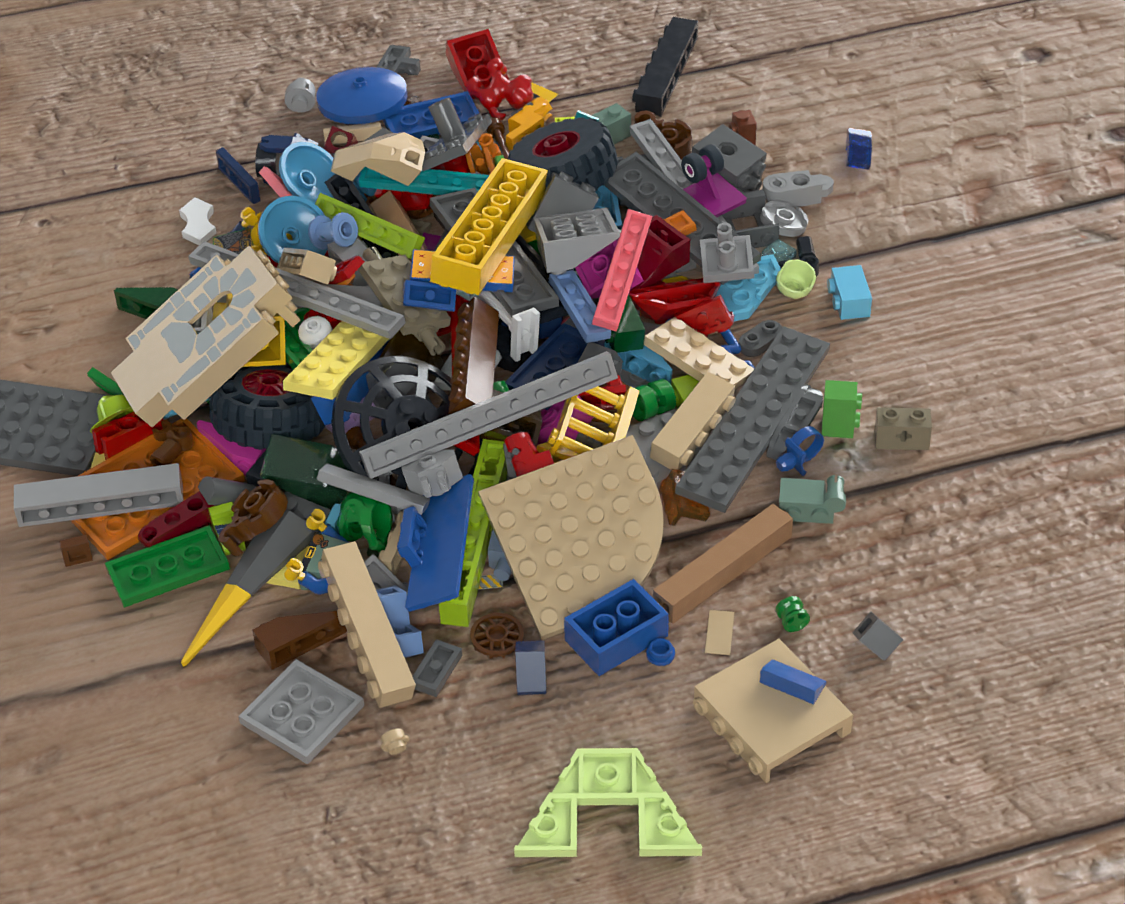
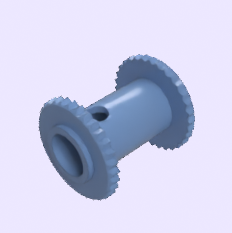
M345 212L336 214L332 221L327 216L319 215L310 222L308 235L311 243L321 250L328 249L327 244L334 241L340 247H349L357 239L358 226L353 216Z

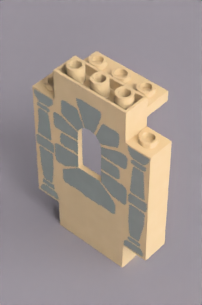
M248 246L232 261L229 259L224 261L218 255L214 256L126 337L134 352L119 364L111 374L135 414L151 427L157 424L171 410L184 420L279 334L273 326V323L276 322L273 316L276 313L292 327L300 321L294 312L297 310V307L291 301L293 298L287 291L290 286L279 275L278 270L270 263L269 258L261 250L256 253ZM226 294H232L233 297L230 305L197 334L192 324Z

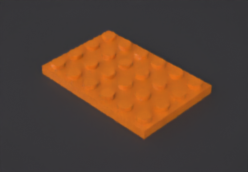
M181 418L172 423V426L189 427L194 440V446L190 450L182 451L171 463H179L184 500L200 491L198 485L207 476L238 482L245 481L244 474L200 433L187 418L185 420ZM152 434L78 476L153 467L150 456L165 441L156 440ZM173 507L70 521L83 535L87 534L88 540L109 560L139 543V531L150 521Z

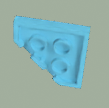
M774 254L761 256V260L757 262L759 273L755 274L753 279L731 280L723 285L721 284L715 297L718 295L722 296L729 312L732 311L734 314V322L749 319L777 283L776 277L781 268Z

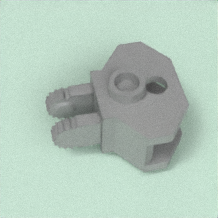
M440 450L402 466V472L409 491L424 495L426 498L444 494L451 489L452 485L463 478L454 450Z

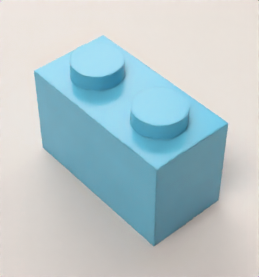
M862 266L832 268L831 278L827 279L828 292L833 294V308L838 310L840 319L870 317L872 296Z

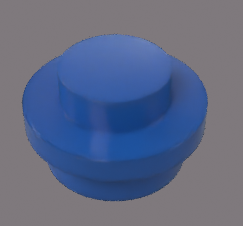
M658 638L653 640L647 647L646 657L654 665L665 666L674 660L675 649L670 641Z

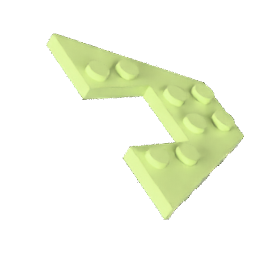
M638 748L577 749L571 757V763L568 767L564 768L559 776V782L552 793L549 792L540 806L538 815L529 823V829L521 842L514 847L515 857H577V805H638L639 856H702L701 844H698L690 833L686 821L677 813L675 804L656 781L654 772L645 764L644 757Z

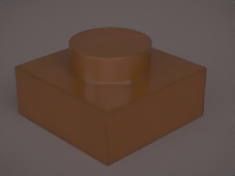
M87 534L59 541L65 567L93 561Z

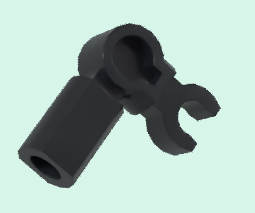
M810 236L798 237L796 247L799 260L807 262L812 266L817 277L819 274V260L815 255L812 239ZM788 260L779 262L780 268H782L785 262Z

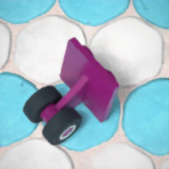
M709 144L701 148L699 154L690 153L682 158L681 167L685 177L690 182L695 183L683 190L713 215L719 217L747 202V197L718 174L724 168V158L716 146Z

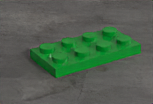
M210 525L105 562L106 571L124 608L230 569L229 562Z

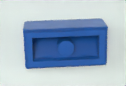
M405 280L403 284V306L455 311L456 289L442 287L435 283Z
M773 659L763 666L760 671V683L813 705L827 682Z

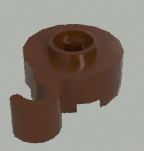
M640 111L635 114V124L650 119L653 121L681 161L684 156L691 153L693 147L691 128L685 122L675 119V123H664V119L656 120L655 114L650 111Z
M269 479L258 481L260 486L250 492L245 489L234 501L231 510L234 512V516L231 517L233 521L220 532L218 537L222 545L233 556H240L243 553L238 547L242 542L250 541L256 535L267 531L277 523L287 509L288 499L273 481Z

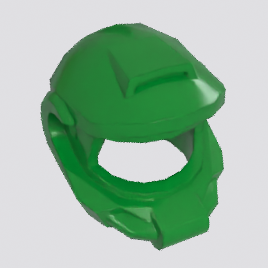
M350 492L344 497L340 505V514L337 522L340 536L350 542H355L364 536L371 550L379 553L385 550L388 535L392 529L390 505Z

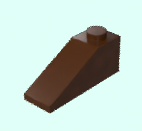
M337 611L277 617L252 630L255 647L272 670L347 633L346 626H342L339 622Z

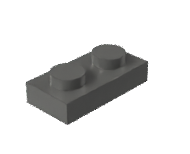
M436 639L412 676L416 684L415 690L437 697L461 659L462 648Z

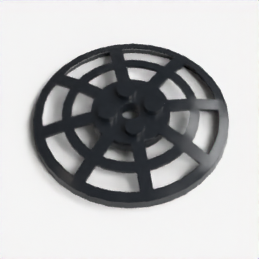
M400 356L378 358L356 369L339 389L333 404L331 419L335 445L347 469L368 477L366 470L359 463L362 460L359 451L411 431L408 422H414L418 427H421L449 415V396L437 385L428 381L427 377L429 372L445 382L450 388L452 386L450 382L451 377L424 361ZM388 363L417 367V376L395 375L387 377L378 366ZM369 371L378 383L367 393L363 403L347 401L348 393L353 384L362 374ZM402 382L415 383V395L402 396L394 384ZM427 388L436 393L446 404L436 408L431 402L426 400ZM382 389H385L393 400L386 409L371 406L374 398ZM344 411L360 414V427L366 445L352 452L345 434ZM369 416L381 419L383 436L375 440L370 429ZM456 447L454 452L458 462L463 450ZM479 452L473 456L475 461L468 475L471 474L473 476ZM402 466L391 470V472L398 475L395 487L406 490L407 483L402 472Z

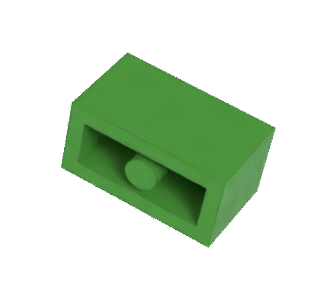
M825 380L821 433L823 436L853 438L854 428L860 427V412H856V409H861L862 393H857L858 382Z

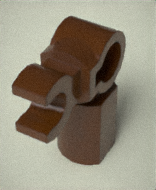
M162 420L163 430L155 428L152 430L156 440L165 441L150 456L153 466L171 464L182 451L190 450L194 446L193 436L189 427L172 426L170 421Z

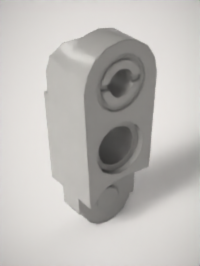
M809 170L768 175L763 180L762 189L768 202L775 200L791 203L790 207L796 208V206L802 207L821 203V197H827L833 192L834 181L829 176L822 174L810 175Z

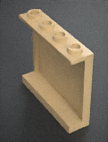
M780 639L775 640L694 686L693 705L697 713L701 716L704 715L709 720L714 731L718 735H722L729 742L732 751L736 755L740 754L747 762L751 772L759 775L765 783L770 781L771 769L828 735L836 732L843 738L850 734L853 714L826 686L813 705L760 683V671L772 659L815 676Z

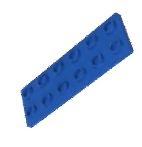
M471 474L463 476L461 480L452 485L451 489L444 494L429 497L428 508L422 515L419 514L414 506L404 509L397 549L400 556L405 558L411 566L405 606L409 612L449 601L459 596L474 478Z

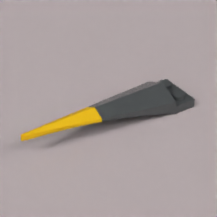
M289 492L284 493L288 499V505L283 516L275 525L267 531L256 535L251 540L181 660L183 667L197 655L219 629L265 583L279 572L290 559H293L310 545L314 533L320 532L319 529L311 530L306 526V520L311 516L313 510H322L327 519L331 511L330 509Z

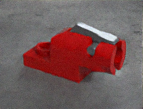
M516 433L504 440L503 449L509 479L554 464L550 451L547 450L539 453L529 433Z

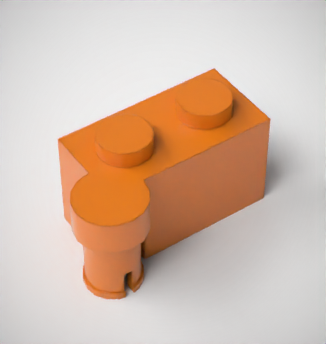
M485 133L478 139L482 149L475 143L465 154L470 172L474 174L478 172L490 175L496 167L494 158L501 155L500 148L494 143L492 135Z

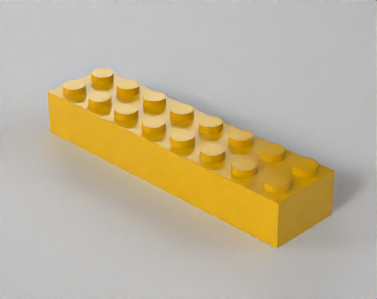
M502 158L432 255L430 282L439 284L442 287L461 290L467 294L479 295L537 209L545 193L548 170Z

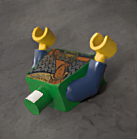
M250 207L244 208L241 212V218L244 221H239L232 231L227 234L214 237L213 245L240 254L248 246L256 253L261 250L257 245H253L251 228L248 227L258 223L255 211Z

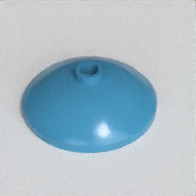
M296 142L288 146L280 156L279 172L289 192L293 196L305 198L314 204L319 193L334 198L324 183L335 174L331 172L334 158L326 150L313 143Z
M285 196L270 203L261 214L258 224L259 240L267 255L278 264L284 248L304 249L324 256L328 249L321 250L316 248L311 243L308 235L310 222L314 217L324 215L322 210L310 200L298 196ZM286 234H290L293 240L287 239Z

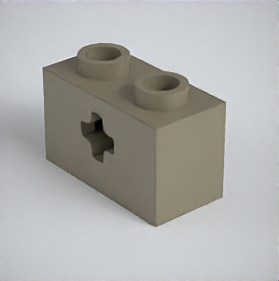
M877 407L875 420L876 449L929 450L932 432L931 409Z

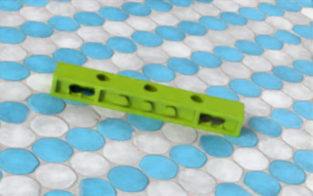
M487 439L482 441L473 474L474 483L459 596L439 603L441 624L469 627L493 531L480 500L479 491L507 481V466L503 449L504 441Z

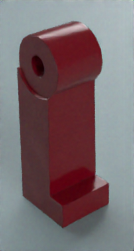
M199 491L145 525L139 531L138 540L147 548L192 532L204 524L211 527L208 508L214 507V505H209Z

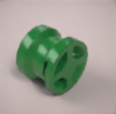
M797 596L786 597L775 608L777 616L782 619L784 629L788 632L800 631L810 622V616L807 610L803 609L804 604Z

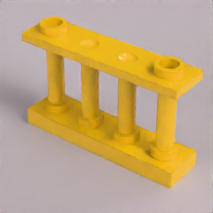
M599 386L585 391L614 405V409H617V413L614 414L577 398L578 395L566 399L557 428H553L547 441L551 444L549 449L551 456H554L559 446H563L578 454L593 450V448L565 436L567 427L603 443L602 446L625 438L639 390L630 386L625 395L620 394L619 396ZM573 408L609 424L608 427L612 428L611 432L605 433L571 417Z

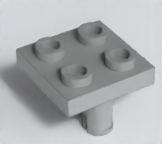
M721 223L717 226L718 238L700 240L704 283L754 278L750 235L733 236L732 226L729 223Z

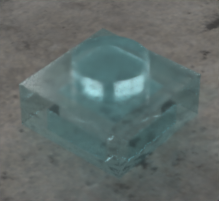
M777 239L762 250V256L774 254L779 264V262L784 260H793L796 257L797 249Z

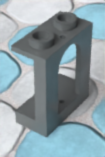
M763 189L742 193L747 197V202L722 215L726 222L732 226V230L739 236L750 235L751 246L754 248L779 244V223L764 226L760 219V214L763 207H765L766 200ZM754 216L758 227L742 230L735 229L732 219Z

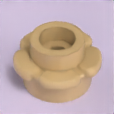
M403 729L390 730L381 736V749L389 752L391 755L399 754L406 749L409 736L404 734Z

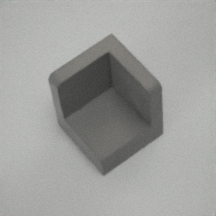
M872 611L852 632L860 642L882 660H886L903 641L891 627Z

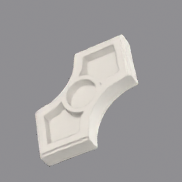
M194 197L179 210L180 217L187 222L186 227L182 231L184 239L200 245L204 241L207 242L217 233L216 227L209 222V218L214 212L213 205Z

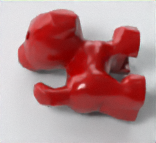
M498 57L490 60L486 66V69L492 76V81L486 89L477 77H472L465 85L470 95L480 101L481 105L489 111L492 118H499L501 120H504L506 114L498 112V107L504 99L507 100L511 107L518 110L531 102L534 97L530 76L521 74L512 81L504 77L507 74V68Z

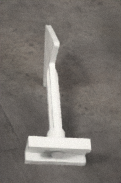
M481 291L478 296L485 303L499 311V317L509 326L508 328L511 331L510 356L517 362L520 360L522 353L530 351L533 354L538 349L540 313L535 308H531L515 314L511 318L500 301L490 291Z

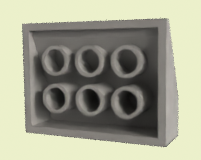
M607 208L534 218L537 247L547 273L551 272L553 275L564 274L567 270L575 268L620 237V232Z

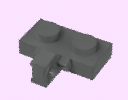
M390 45L376 66L394 71L397 74L418 75L421 71L420 60L409 58L411 56L410 47Z

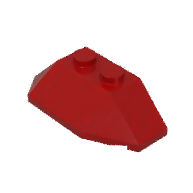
M703 278L689 279L633 289L629 291V296L635 308L640 311L643 317L654 320L655 324H664L666 320L674 318L675 313L715 297L721 283H704Z

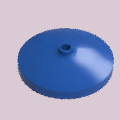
M360 67L342 71L325 80L317 90L316 99L319 111L326 118L344 124H366L395 114L404 106L408 94L405 80L396 72L379 67Z

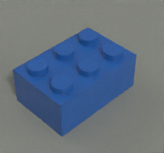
M632 579L565 617V641L598 676H601L647 649L653 640L666 638L668 636L669 614L635 579Z

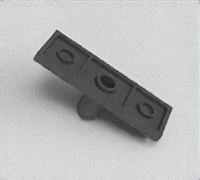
M445 98L430 105L428 108L441 138L435 145L429 147V151L425 152L422 170L425 171L467 154L492 123L489 114L482 116L481 113L469 117V121L461 124L450 98Z

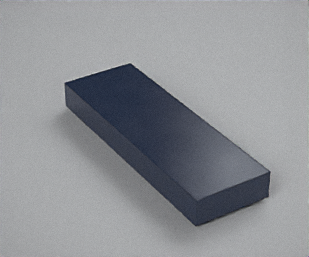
M224 147L216 150L218 169L251 203L260 202L258 182Z

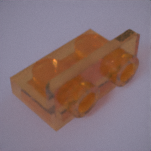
M672 469L660 485V493L663 496L669 525L676 526L681 517L706 522L711 515L708 506L675 494L676 485L685 473L676 469Z

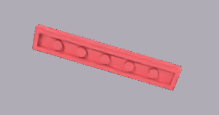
M628 209L592 325L617 332L652 220L651 215Z

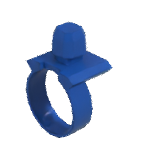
M807 426L796 432L792 438L787 437L785 441L787 453L777 458V468L781 472L795 468L802 476H805L807 471L803 468V463L810 461L820 452L824 443L823 435L813 426ZM815 435L813 443L807 450L803 451L799 445L809 436Z

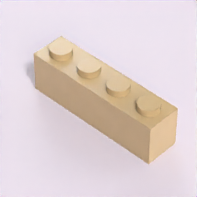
M294 248L283 249L277 266L278 269L326 285L334 279L337 271L335 266L336 260L309 250Z
M708 371L653 440L650 458L678 473L683 465L688 466L694 456L695 449L697 447L701 448L704 445L709 431L714 429L721 421L722 414L725 411L729 412L736 401V398L733 397L735 385Z

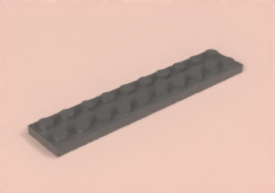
M783 326L735 397L736 401L729 412L726 411L721 421L714 428L677 483L675 494L725 513L767 449L774 431L799 390L810 382L830 349V343Z

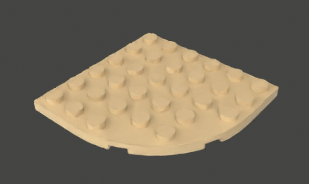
M633 435L479 491L480 500L541 641L565 632V617L630 580L635 579L642 586L656 563L663 536V508L655 481Z

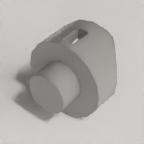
M298 78L293 81L285 91L284 99L287 107L298 113L310 111L315 104V86L310 80L305 78Z

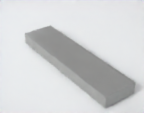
M326 464L321 468L317 477L318 481L403 510L414 506L420 515L428 508L430 498L330 464Z

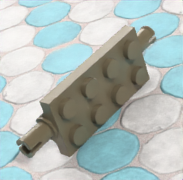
M370 247L365 249L363 258L367 262L361 265L359 272L384 308L404 315L406 323L401 327V333L403 335L414 334L419 341H423L431 355L441 354L445 349V345L439 339L436 332L440 328L449 327L451 318L443 310L403 306V284L405 280H410L412 265L407 256L400 255L383 259L376 247H372V250Z

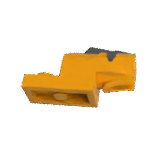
M537 97L524 105V107L511 113V117L508 119L509 133L506 135V144L509 152L513 150V146L520 142L524 136L533 133L534 130L540 127L543 128L544 123L552 117V114L548 113L552 110V107L546 99Z

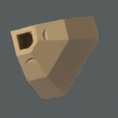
M405 132L389 133L339 149L334 154L331 172L353 181L361 170L367 167L409 186L422 171L425 156L423 141Z

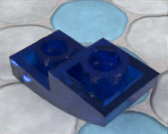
M848 128L846 140L847 167L870 169L872 159L871 131Z

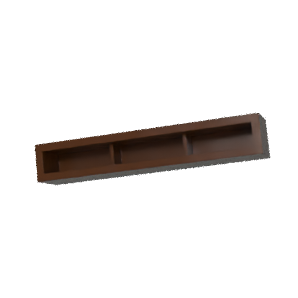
M476 296L468 303H463L457 312L459 317L456 327V342L454 344L455 356L452 362L453 375L450 380L452 386L449 395V414L488 400L493 396L499 311Z

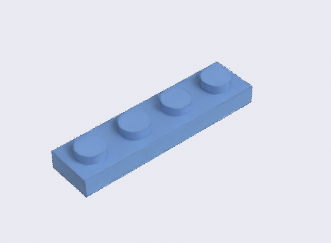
M568 270L560 275L549 274L550 285L584 341L590 343L611 338V330L592 325L597 307L574 270Z

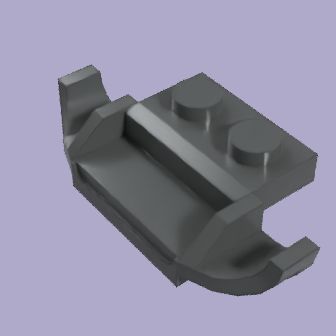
M808 384L801 387L773 433L767 450V457L777 460L787 450L785 446L787 437L792 438L800 429L811 425L820 408L822 409L823 395L820 390L811 388Z

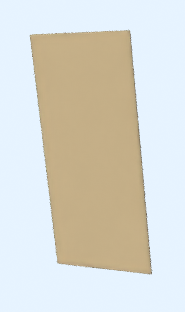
M709 610L705 653L730 655L734 612Z

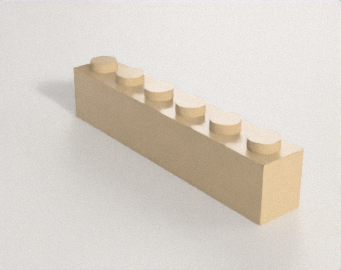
M356 542L323 549L321 561L318 562L319 573L328 582L330 600L332 602L335 601L337 604L339 622L342 626H346L349 646L352 650L355 649L358 655V668L361 674L365 673L367 677V688L370 697L376 699L379 708L412 699L416 686Z

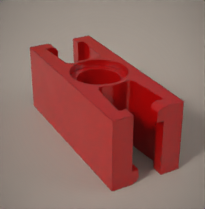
M133 411L92 429L95 450L99 455L104 453L105 460L152 435L154 428L158 430L163 429L161 421L164 419L162 418L151 427Z

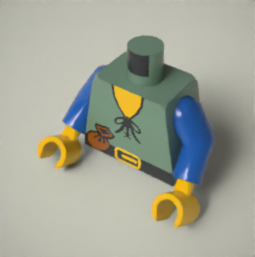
M314 509L311 516L306 520V526L309 529H319L320 532L314 533L302 563L298 559H290L286 564L287 570L284 572L287 580L294 581L298 579L301 590H310L317 595L328 593V582L326 578L321 577L318 569V562L321 561L323 549L349 543L331 525L323 523L326 516L320 509Z

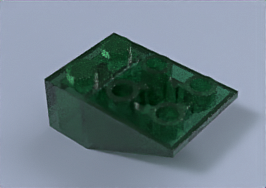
M274 434L270 436L260 477L273 481L277 486L293 495L330 510L335 503L340 504L348 492L347 490L317 480L319 470L326 464L348 470L335 446Z

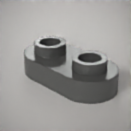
M766 320L744 333L739 339L742 349L741 353L748 357H756L767 351L782 329L781 324L773 320Z

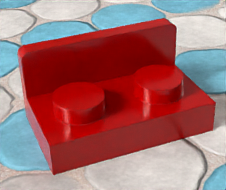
M721 295L674 314L675 318L705 335L706 338L708 334L713 332L722 333L728 330L734 322V314L732 311L729 312Z

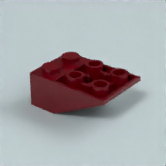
M658 215L652 217L637 265L644 281L631 290L650 287L690 262L691 240Z

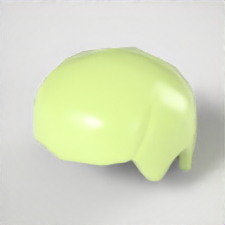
M799 259L786 261L776 277L778 290L786 297L793 299L807 296L816 281L814 268L807 262Z

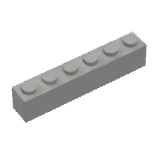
M179 463L14 485V512L19 527L174 507L184 501Z

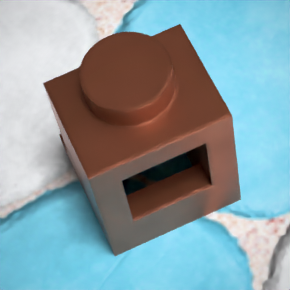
M751 110L732 112V122H729V128L756 146L757 123Z

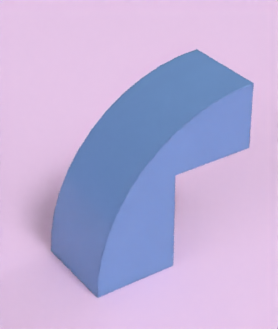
M396 585L377 589V594L404 658L424 653L422 633L419 629L410 625L409 611L405 608L406 591Z

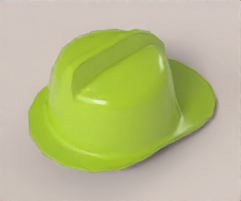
M106 395L99 400L97 406L99 422L90 429L91 433L92 429L134 411L124 395Z

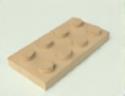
M675 317L646 334L644 338V345L699 382L709 371L735 385L736 390L745 384L754 370L745 361L732 355L725 348L715 344L706 338L705 335L695 331Z

